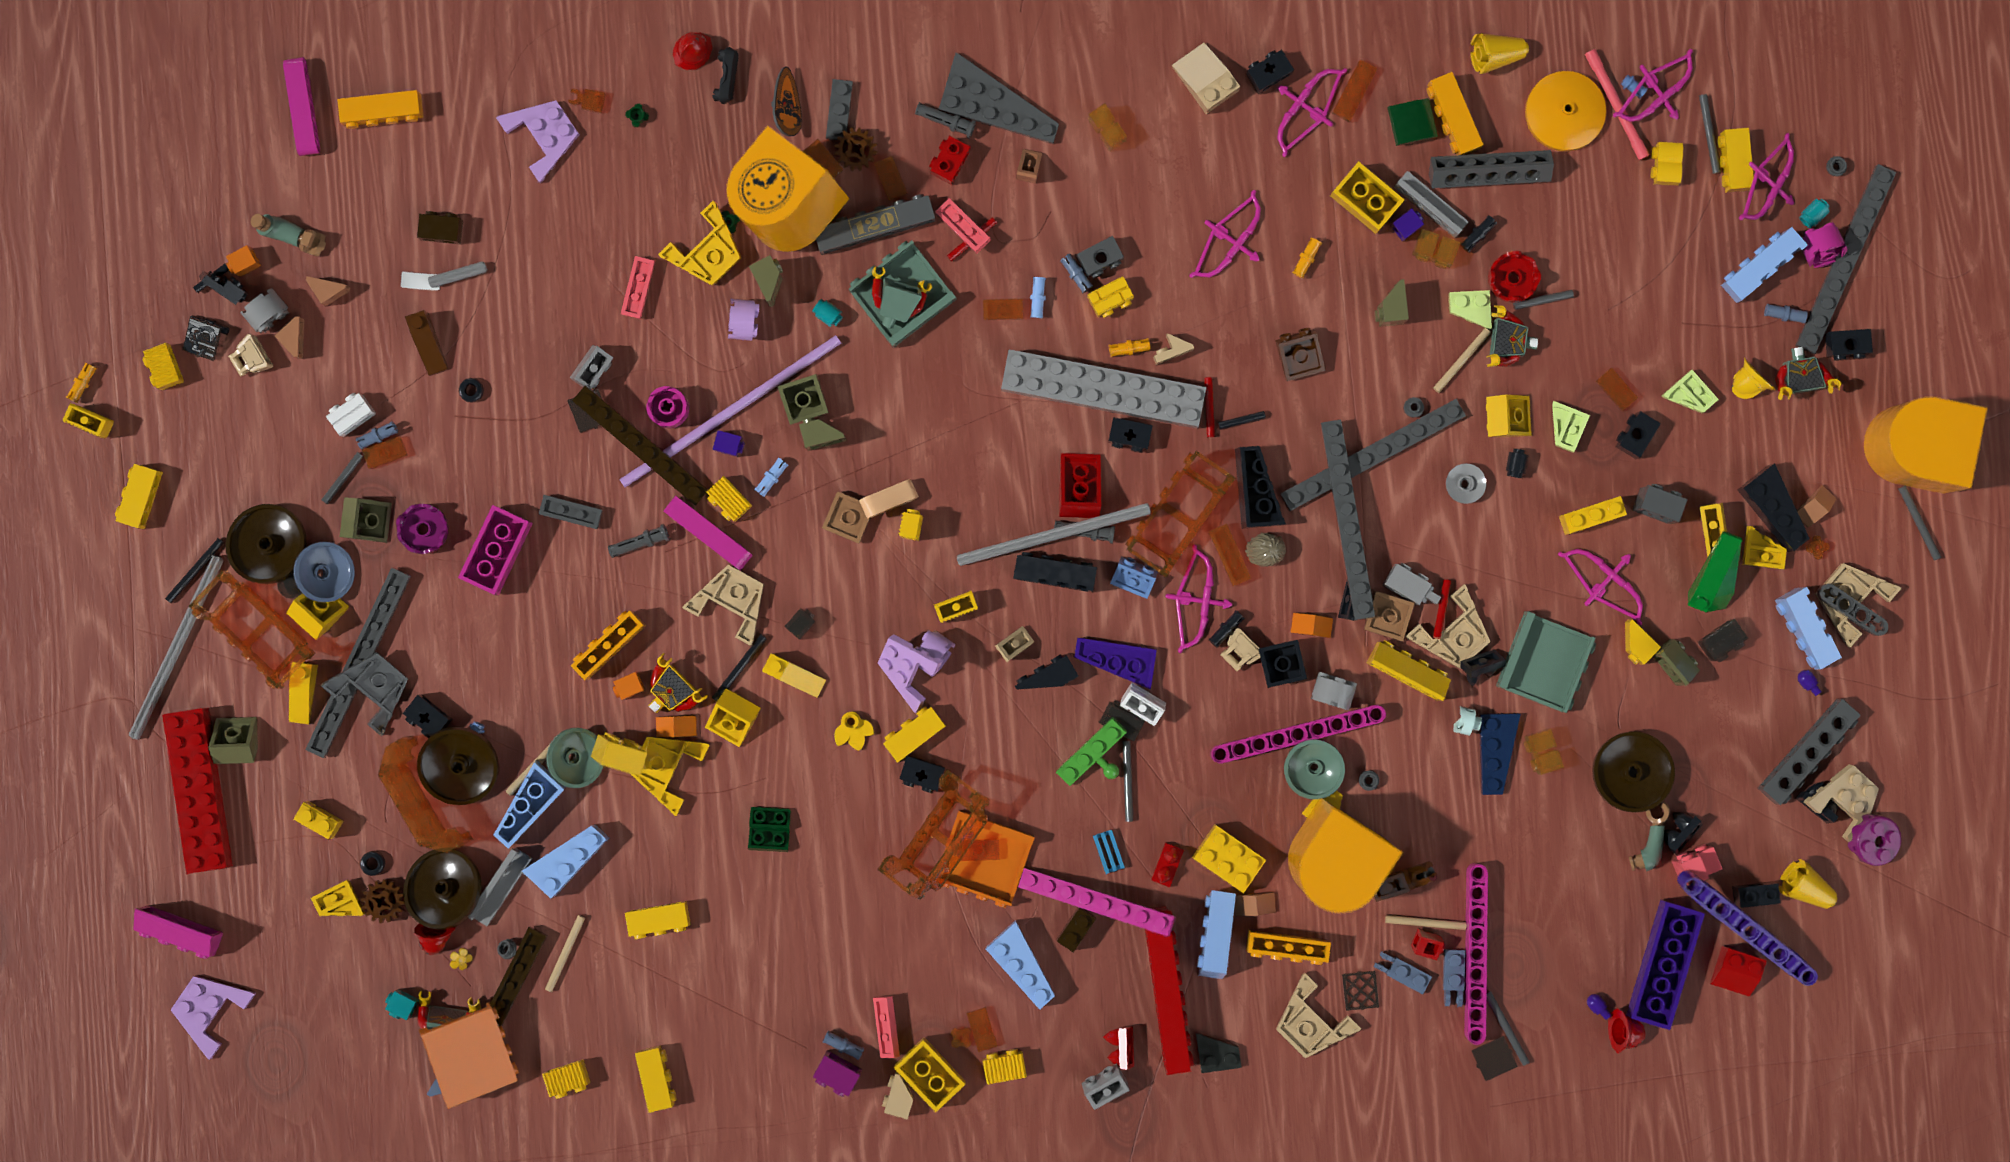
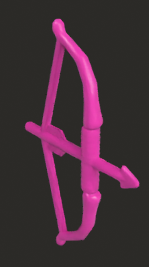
M1689 49L1686 55L1648 72L1644 65H1640V69L1645 76L1620 111L1613 114V117L1619 116L1629 122L1639 121L1653 114L1664 103L1671 113L1669 116L1677 120L1679 118L1678 110L1673 109L1668 99L1675 92H1679L1689 79L1693 69L1691 58L1693 50ZM1687 59L1688 69L1685 76L1673 87L1671 86L1662 93L1657 85L1658 79L1655 73ZM1644 82L1649 88H1654L1659 97L1646 110L1637 116L1630 117L1623 114Z
M1346 68L1343 70L1326 69L1317 73L1313 79L1306 83V88H1304L1299 97L1288 91L1287 86H1278L1281 95L1285 94L1295 101L1289 111L1285 112L1278 128L1277 139L1283 150V157H1286L1288 150L1321 122L1330 127L1333 126V123L1326 118L1341 76L1347 72ZM1327 74H1338L1324 111L1318 107L1312 108L1305 103L1311 90L1321 77ZM1302 106L1310 112V117L1316 122L1288 146H1285L1282 139L1283 130L1292 116Z
M1789 133L1785 134L1784 141L1759 167L1753 162L1749 163L1755 174L1744 212L1739 216V220L1744 218L1757 220L1762 217L1774 204L1773 201L1778 193L1786 200V204H1794L1792 196H1788L1781 189L1786 178L1789 177L1794 162V150L1789 140ZM1786 144L1789 151L1788 161L1776 182L1769 178L1768 171L1764 166ZM1757 178L1761 182L1766 181L1773 188L1768 194L1764 206L1759 213L1748 215Z
M1252 190L1251 197L1216 225L1209 220L1205 221V224L1212 231L1196 270L1189 275L1190 278L1194 276L1210 278L1219 274L1232 262V258L1239 250L1250 256L1249 260H1260L1257 252L1253 253L1243 246L1248 237L1253 234L1260 220L1261 207L1255 196L1256 190ZM1253 200L1256 207L1255 217L1248 228L1235 240L1228 235V229L1223 227L1222 224ZM1213 236L1220 240L1225 238L1233 244L1227 252V256L1215 270L1208 273L1199 272Z
M1197 545L1192 546L1194 553L1177 594L1165 595L1167 599L1176 600L1181 646L1178 648L1179 653H1182L1183 649L1196 645L1203 637L1209 621L1208 612L1210 604L1223 606V609L1232 606V603L1227 599H1224V601L1210 600L1212 586L1214 585L1213 568L1209 558L1197 549ZM1197 555L1205 561L1207 567L1203 598L1192 597L1190 593L1182 592ZM1190 602L1202 603L1199 632L1193 641L1185 644L1180 604L1189 605Z
M1577 548L1565 553H1558L1560 557L1566 559L1590 594V597L1585 602L1586 606L1595 599L1635 619L1639 626L1642 625L1640 619L1643 604L1640 595L1634 590L1630 582H1626L1617 574L1625 564H1629L1630 554L1622 556V561L1613 570L1603 562L1602 558L1587 550ZM1573 554L1587 556L1608 575L1601 584H1595L1590 589L1568 556ZM1611 580L1615 581L1635 598L1638 605L1637 616L1601 598L1606 592L1605 586Z

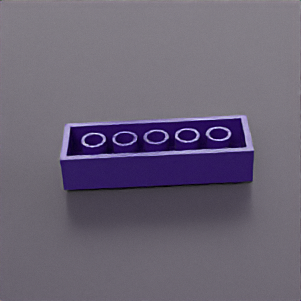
M1660 900L1626 1016L1671 1030L1705 913Z

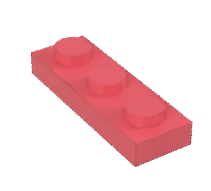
M950 198L935 211L936 215L976 254L991 241L990 237Z
M635 256L621 315L641 320L655 266L654 260Z
M874 997L880 1058L900 1057L893 997Z

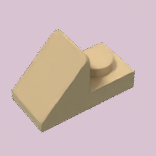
M1167 333L1166 338L1171 349L1168 350L1165 347L1156 351L1157 355L1153 359L1155 364L1158 365L1193 351L1194 346Z
M1022 626L995 647L1006 662H1008L1033 644L1034 640Z

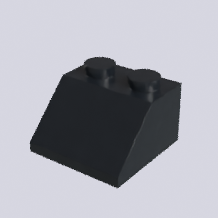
M1298 640L1258 649L1267 688L1307 679Z

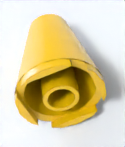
M1479 33L1475 34L1471 41V46L1474 45V52H1470L1474 70L1480 72L1479 74H1485L1524 59L1529 52V45L1523 38Z
M1798 859L1800 862L1796 863L1793 861L1785 869L1780 878L1783 881L1782 886L1779 885V891L1784 896L1824 909L1833 907L1836 904L1837 893L1806 861Z

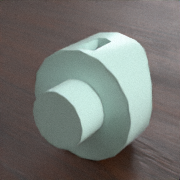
M1460 706L1461 717L1454 723L1453 731L1470 736L1472 730H1480L1482 718L1475 717V709Z

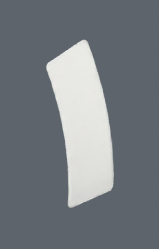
M402 272V288L439 290L440 286L431 288L428 282V277L437 274Z

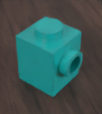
M398 989L394 993H389L385 1001L387 1003L385 1010L389 1011V1015L396 1019L403 1018L408 1020L412 1017L419 999Z

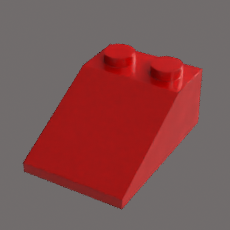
M1061 453L1059 517L1095 518L1100 516L1101 455Z

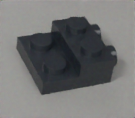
M204 270L199 276L204 284L235 305L238 302L242 303L248 295L242 288V283L233 276L230 279L225 276L221 281L220 277L212 271L206 273Z

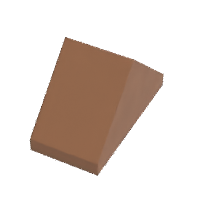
M1023 149L1016 180L1036 184L1042 153Z
M306 277L307 283L319 302L324 306H328L342 297L351 288L341 283Z
M294 317L275 337L293 357L303 359L304 319Z
M1821 485L1797 510L1801 521L1809 528L1831 510L1837 499Z
M1274 892L1236 895L1235 897L1236 916H1260L1276 913Z

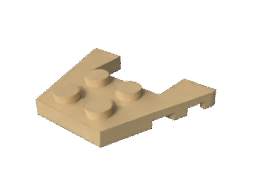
M1841 563L1824 583L1836 586L1860 603L1872 590L1886 602H1890L1901 590V587L1871 576L1844 563ZM1830 588L1824 589L1826 593L1824 597L1831 596L1834 599L1838 597L1830 594ZM1818 598L1848 648L1852 647L1862 633L1847 621L1848 618ZM1845 598L1841 599L1839 602L1840 608L1843 610L1848 609L1849 601Z
M727 565L682 608L699 617L709 599L745 618L735 638L752 646L764 584Z
M1465 584L1450 596L1462 609L1463 613L1442 631L1441 639H1432L1420 624L1405 636L1407 639L1461 669L1460 661L1474 657L1490 643Z
M1848 764L1830 779V783L1816 790L1817 793L1814 796L1805 799L1804 803L1815 813L1820 814L1830 799L1834 801L1853 819L1842 836L1847 842H1850L1852 840V828L1863 821V815L1871 814L1879 788L1854 765Z
M1305 972L1302 974L1276 1030L1304 1058H1307L1327 1048L1329 1045L1360 1031L1361 1028L1347 1015L1332 1030L1304 1002L1318 987Z

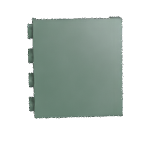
M907 241L903 242L898 247L899 251L893 255L891 253L886 255L882 259L883 263L876 267L875 271L878 275H881V269L884 267L885 274L881 277L882 280L885 277L917 287L918 283L922 280H925L923 284L924 289L927 288V284L931 283L932 289L926 292L927 298L924 307L918 314L909 318L907 322L896 320L893 328H887L882 324L885 316L879 314L872 296L873 279H875L872 275V269L875 265L866 271L867 275L862 279L858 277L852 281L849 288L850 293L893 348L956 301V296L944 284L914 245L913 241L909 243Z
M1529 611L1524 612L1496 687L1562 713H1567L1573 707L1575 699L1572 698L1575 691L1578 692L1580 689L1582 672L1585 673L1588 668V656L1595 650V637H1589L1548 621Z

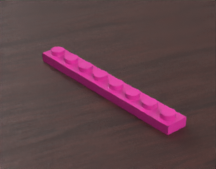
M1028 868L1023 869L1018 886L1019 888L1165 936H1170L1175 916Z

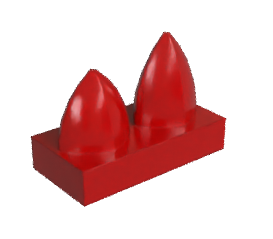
M1165 842L1151 881L1170 887L1184 849Z
M1125 1026L1106 1033L1103 1038L1110 1044L1119 1046V1049L1110 1053L1108 1059L1113 1064L1120 1066L1122 1070L1133 1068V1026Z

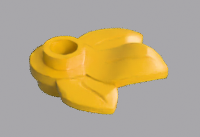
M847 712L842 716L841 725L835 730V743L837 746H840L848 741L854 749L860 751L865 743V736L874 734L873 726L869 721L861 719L857 713ZM849 718H854V725L848 724Z

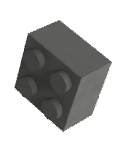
M1647 485L1639 489L1632 511L1667 524L1680 522L1687 499L1683 498V494L1679 492L1663 491L1664 487L1660 485Z

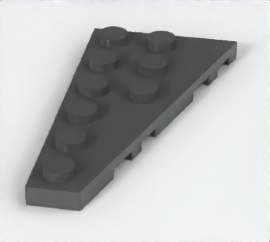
M957 52L955 53L939 106L940 111L952 115L958 114L960 117L1050 144L1054 143L1059 123Z

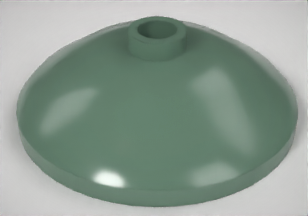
M569 728L560 732L551 741L546 756L547 767L551 776L559 784L569 788H582L594 782L602 772L604 766L591 757L597 739L593 732L583 728ZM572 753L573 759L570 761L568 757Z
M1310 739L1297 744L1288 753L1284 764V775L1288 785L1296 794L1307 799H1322L1333 794L1342 784L1345 775V764L1340 752L1332 744L1319 739ZM1313 763L1318 765L1316 770L1310 767Z

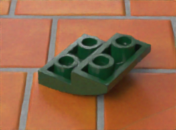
M1429 98L1387 107L1396 146L1413 144L1417 141L1438 137Z
M751 807L748 850L789 852L791 809Z

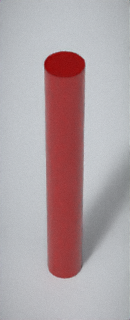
M992 217L980 229L986 233L997 222ZM963 241L947 255L948 259L952 262L969 246Z
M1205 377L1207 438L1215 437L1212 377Z
M1446 579L1443 580L1433 634L1435 639H1441L1451 586V581Z

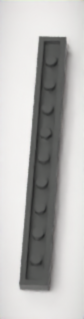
M1879 164L1875 166L1843 237L1848 250L1843 257L1840 254L1835 257L1836 261L1831 264L1796 342V347H1803L1805 351L1812 354L1816 353L1896 175L1895 171Z
M1454 399L1349 456L1348 463L1351 478L1465 417L1466 415L1458 400ZM1328 468L1280 494L1289 511L1332 489Z
M1341 419L1322 422L1321 430L1354 621L1374 618L1375 613Z
M395 568L390 569L343 671L376 652L411 578L410 575ZM349 683L336 698L332 695L330 696L305 750L326 758L358 690L353 684Z

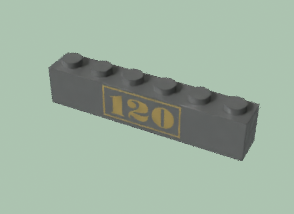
M916 195L912 197L913 200L907 202L899 200L893 203L894 206L887 208L885 205L874 208V211L870 213L866 211L858 212L853 218L841 217L836 219V223L828 224L816 239L820 254H827L936 222L929 195Z

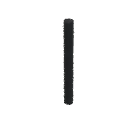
M220 538L215 540L166 596L165 599L168 602L172 603L224 544V541Z
M761 634L711 697L717 702L725 689H729L767 638Z

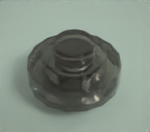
M294 573L286 579L277 582L278 591L286 598L295 599L302 594L296 585Z

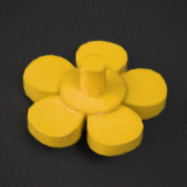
M460 948L458 953L454 951L450 954L452 959L450 962L451 968L456 969L459 967L460 970L467 968L466 963L472 961V955L467 954L466 948Z

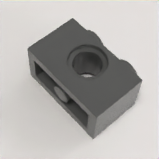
M1113 236L1077 254V259L1084 269L1087 278L1091 276L1096 278L1104 273L1103 270L1108 267L1111 269L1118 267L1122 264L1121 261L1124 258ZM1098 254H1103L1106 256L1107 261L1105 263H1098L1095 257Z

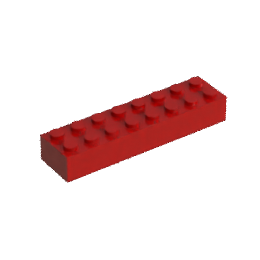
M209 708L162 714L186 874L232 867L233 863L218 764L213 763L209 750L213 733Z
M1166 906L1150 908L1173 916L1171 910L1168 911ZM1145 929L1164 1069L1167 1075L1191 1072L1190 1066H1194L1193 1055L1191 1051H1188V1046H1191V1039L1188 1031H1185V1026L1188 1025L1187 1013L1182 1011V1005H1185V997L1183 991L1179 989V985H1183L1182 976L1176 968V965H1180L1177 950L1174 951L1173 945L1177 944L1176 934L1173 930L1170 936H1165Z

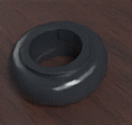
M475 378L465 379L459 386V394L466 402H477L483 396V385ZM471 384L477 388L473 396H469L466 393L467 386Z
M370 851L361 858L360 867L365 874L376 876L385 868V859L379 852ZM373 857L378 861L376 869L368 867L367 862L369 858Z

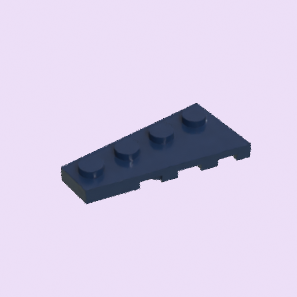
M1479 714V717L1482 718L1480 727L1481 795H1503L1521 714Z

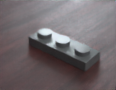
M837 79L832 81L826 140L838 141L837 137L843 138L842 132H847L853 81Z
M543 495L539 510L540 515L597 530L603 510L547 495Z

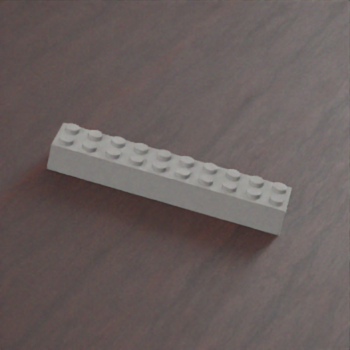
M1009 349L1001 391L1197 429L1200 423L1206 387Z

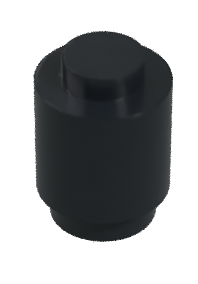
M1513 449V452H1509L1506 465L1507 476L1523 479V474H1526L1529 455L1525 454L1526 450Z

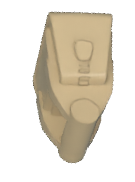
M247 334L237 345V350L228 356L240 377L248 372L257 373L273 368V364L258 338L252 334ZM240 357H242V359L244 360L246 364L245 366H243V364L241 363L239 359Z
M1236 628L1234 633L1230 635L1227 642L1229 647L1220 654L1236 671L1244 663L1250 665L1260 658L1259 647L1240 628ZM1234 651L1241 660L1238 662L1230 652Z

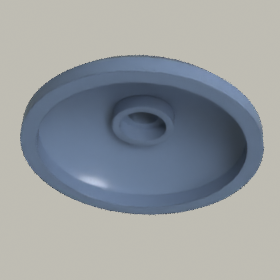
M318 542L311 544L298 555L295 561L294 579L296 585L311 600L317 602L335 601L349 591L354 581L355 570L351 557L342 547L334 543ZM319 569H321V570L323 571V575H322V576H319V575H318V570H319Z

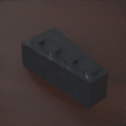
M1260 446L1236 448L1235 458L1241 528L1286 525Z
M1775 463L1767 465L1737 489L1775 538L1787 549V552L1795 551L1810 539Z
M1022 552L1021 555H1017L1013 579L1093 592L1097 567H1092V563L1081 562V565L1073 564V560L1061 559V562L1054 561L1053 557L1041 555V558H1035L1032 553Z

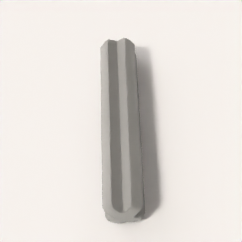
M484 262L475 263L428 277V282L431 288L486 273L487 267Z

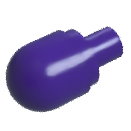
M1803 670L1798 674V682L1807 691L1811 690L1815 696L1822 692L1817 686L1819 682L1812 672Z
M1591 994L1587 998V1005L1593 1013L1601 1014L1605 1020L1611 1016L1610 1012L1606 1009L1608 1007L1606 1002L1600 995Z

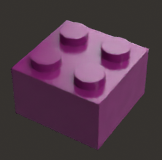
M827 1050L813 1078L816 1079L815 1082L823 1087L828 1085L833 1088L835 1094L844 1097V1095L849 1097L860 1077L862 1069Z

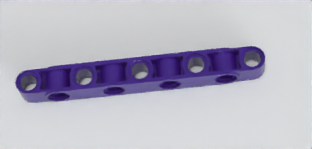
M1683 871L1679 874L1677 878L1678 884L1692 899L1782 970L1806 986L1813 985L1817 981V972L1800 955L1706 881L1701 880L1691 871Z

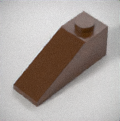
M422 310L405 316L409 331L428 375L431 376L448 370L429 313Z

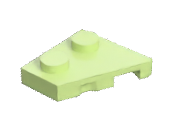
M1490 290L1449 292L1450 314L1462 317L1466 321L1476 323L1488 330L1492 329Z
M1693 370L1686 373L1661 395L1667 400L1700 413H1704L1719 400Z
M1553 401L1555 446L1574 453L1590 415Z

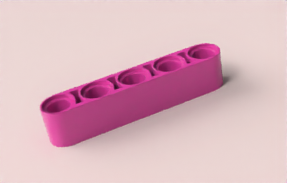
M304 57L283 60L297 153L299 156L320 153L306 60Z
M676 495L663 510L668 516L740 571L753 556Z

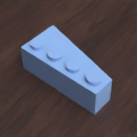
M1793 227L1782 233L1776 232L1769 238L1770 243L1767 246L1761 245L1754 251L1755 256L1752 259L1747 257L1739 264L1741 268L1737 272L1732 270L1724 277L1725 282L1721 286L1736 303L1742 301L1759 287L1764 279H1768L1777 272L1779 266H1783L1794 257V253L1808 246Z
M1795 588L1775 599L1777 603L1776 609L1781 616L1784 615L1787 621L1786 626L1791 633L1795 634L1798 647L1806 653V661L1811 668L1814 667L1815 670H1821L1842 657L1831 635L1824 632L1826 624L1823 619L1816 615L1815 612L1818 608L1814 601L1811 602L1808 599L1807 595L1810 593L1808 588Z
M537 760L533 763L494 833V836L508 849L565 789V786L555 781L550 772Z
M594 824L525 868L522 872L549 898H553L606 843L609 837Z
M1212 890L1210 896L1206 895L1205 907L1208 910L1207 915L1203 917L1202 923L1205 931L1204 935H1201L1200 940L1202 952L1198 957V976L1223 979L1227 974L1236 897L1234 893Z
M1015 920L986 946V950L1032 1002L1041 1009L1055 994Z

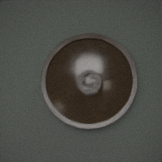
M274 504L256 505L242 512L230 526L226 537V555L231 567L241 577L257 584L277 583L293 574L295 561L307 546L306 533L300 520L289 510Z
M449 727L437 731L425 741L417 758V772L424 788L436 799L452 805H467L479 801L491 791L498 777L499 761L495 749L483 735L464 727Z
M1625 732L1613 736L1600 747L1593 762L1592 774L1598 793L1609 805L1625 812H1644L1658 806L1669 795L1674 784L1675 767L1670 752L1658 739L1642 732Z
M449 848L429 851L418 858L407 873L403 889L406 908L412 918L423 926L439 930L455 927L464 922L476 908L481 894V877L475 863L464 853Z

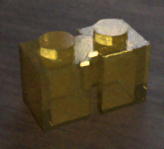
M1105 103L1088 114L1089 122L1097 134L1101 132L1100 138L1109 152L1127 140V135L1118 122L1114 123L1115 117Z
M1422 229L1418 235L1412 255L1422 262L1431 260L1439 268H1450L1455 260L1460 242L1443 236L1440 239L1435 255H1433L1440 235Z
M1544 729L1524 736L1526 739L1524 747L1526 752H1530L1532 755L1530 764L1534 772L1543 775L1564 768L1558 750L1537 754L1557 746L1551 729Z

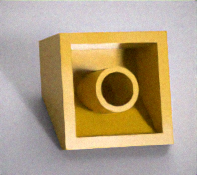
M1498 395L1486 397L1488 437L1531 436L1529 396Z
M302 593L293 600L286 614L317 640L337 622L349 606L340 598L331 602H317L309 599Z
M726 688L716 702L705 728L740 747L761 708Z

